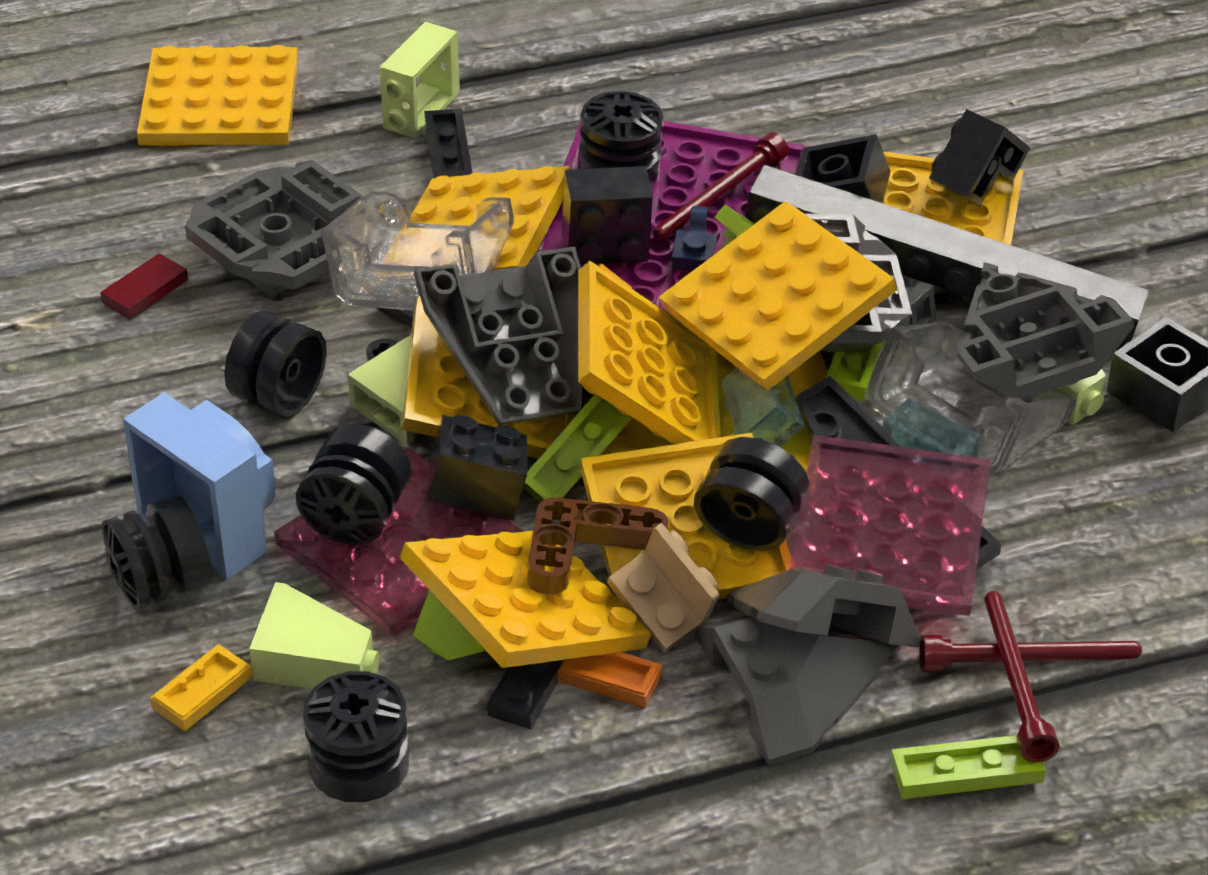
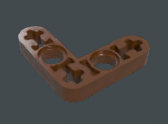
M568 498L545 499L537 507L528 560L527 584L537 593L545 595L561 593L567 589L569 584L575 542L645 550L653 528L662 523L668 529V517L657 509ZM553 520H560V525L552 524ZM595 522H604L611 525L595 524ZM544 544H557V545H561V546H560V547H551V546H546V545H544ZM545 566L554 567L553 572L545 571Z

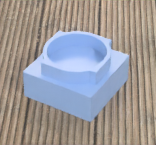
M165 392L123 418L137 513L143 521L148 523L147 505L176 494L181 495L191 508L200 526L209 553L212 570L226 580L267 552L263 518L265 517L264 510L275 499L276 488L273 459L263 453L256 440L236 419L208 400L190 410Z

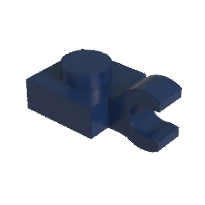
M692 206L689 231H676L672 269L693 271L715 254L717 234L705 233L708 207Z

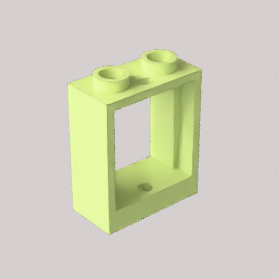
M424 22L380 66L383 129L416 139L426 129L424 111L443 110L460 93L458 31ZM420 75V84L416 87V78Z

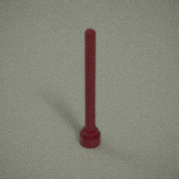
M769 132L758 140L750 157L656 226L653 230L654 238L658 241H664L690 222L692 206L709 207L764 165L775 167L785 160L789 155V148L784 138L775 132Z
M991 591L986 594L984 603L1022 722L1017 734L1022 757L1029 762H1045L1052 759L1058 753L1060 744L1054 727L1040 717L1003 598L1000 593Z
M941 635L920 636L919 664L922 672H942L944 667H951L952 663L1003 662L997 643L952 644L950 639H943ZM1137 641L1017 643L1022 661L1136 659L1142 654V646Z

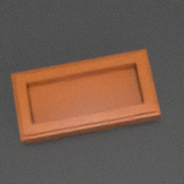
M622 652L565 659L558 670V682L646 708L662 677L663 664Z

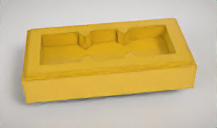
M217 644L150 697L151 709L185 732L253 677L252 666Z

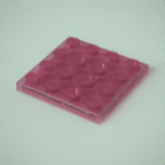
M813 435L807 467L810 485L808 494L799 512L789 570L804 566L824 571L825 564L853 570L852 577L855 576L856 569L884 575L882 584L901 589L908 608L970 617L991 459Z
M409 447L405 448L404 451L411 464V477L377 539L362 545H347L334 542L317 533L304 521L302 515L274 531L276 545L393 637L418 621L429 589L400 559L405 542L426 541L431 538H459L465 535L499 534L500 532H524L507 519L427 501L429 462Z

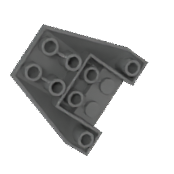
M575 247L535 252L528 264L522 267L459 275L457 264L454 263L418 268L414 271L425 314L498 426L579 413L581 411L582 384L578 382V270L581 269Z

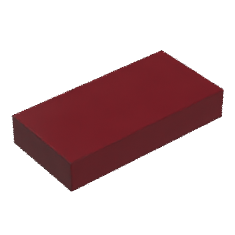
M158 253L100 292L102 303L131 319L188 281L187 269Z

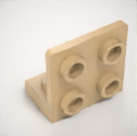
M660 523L653 528L645 551L609 576L607 584L626 608L636 614L637 620L652 633L650 638L664 654L707 622L719 598V593L717 591L718 584L712 574L704 567L698 568L689 557V549L683 538L675 531L669 532Z

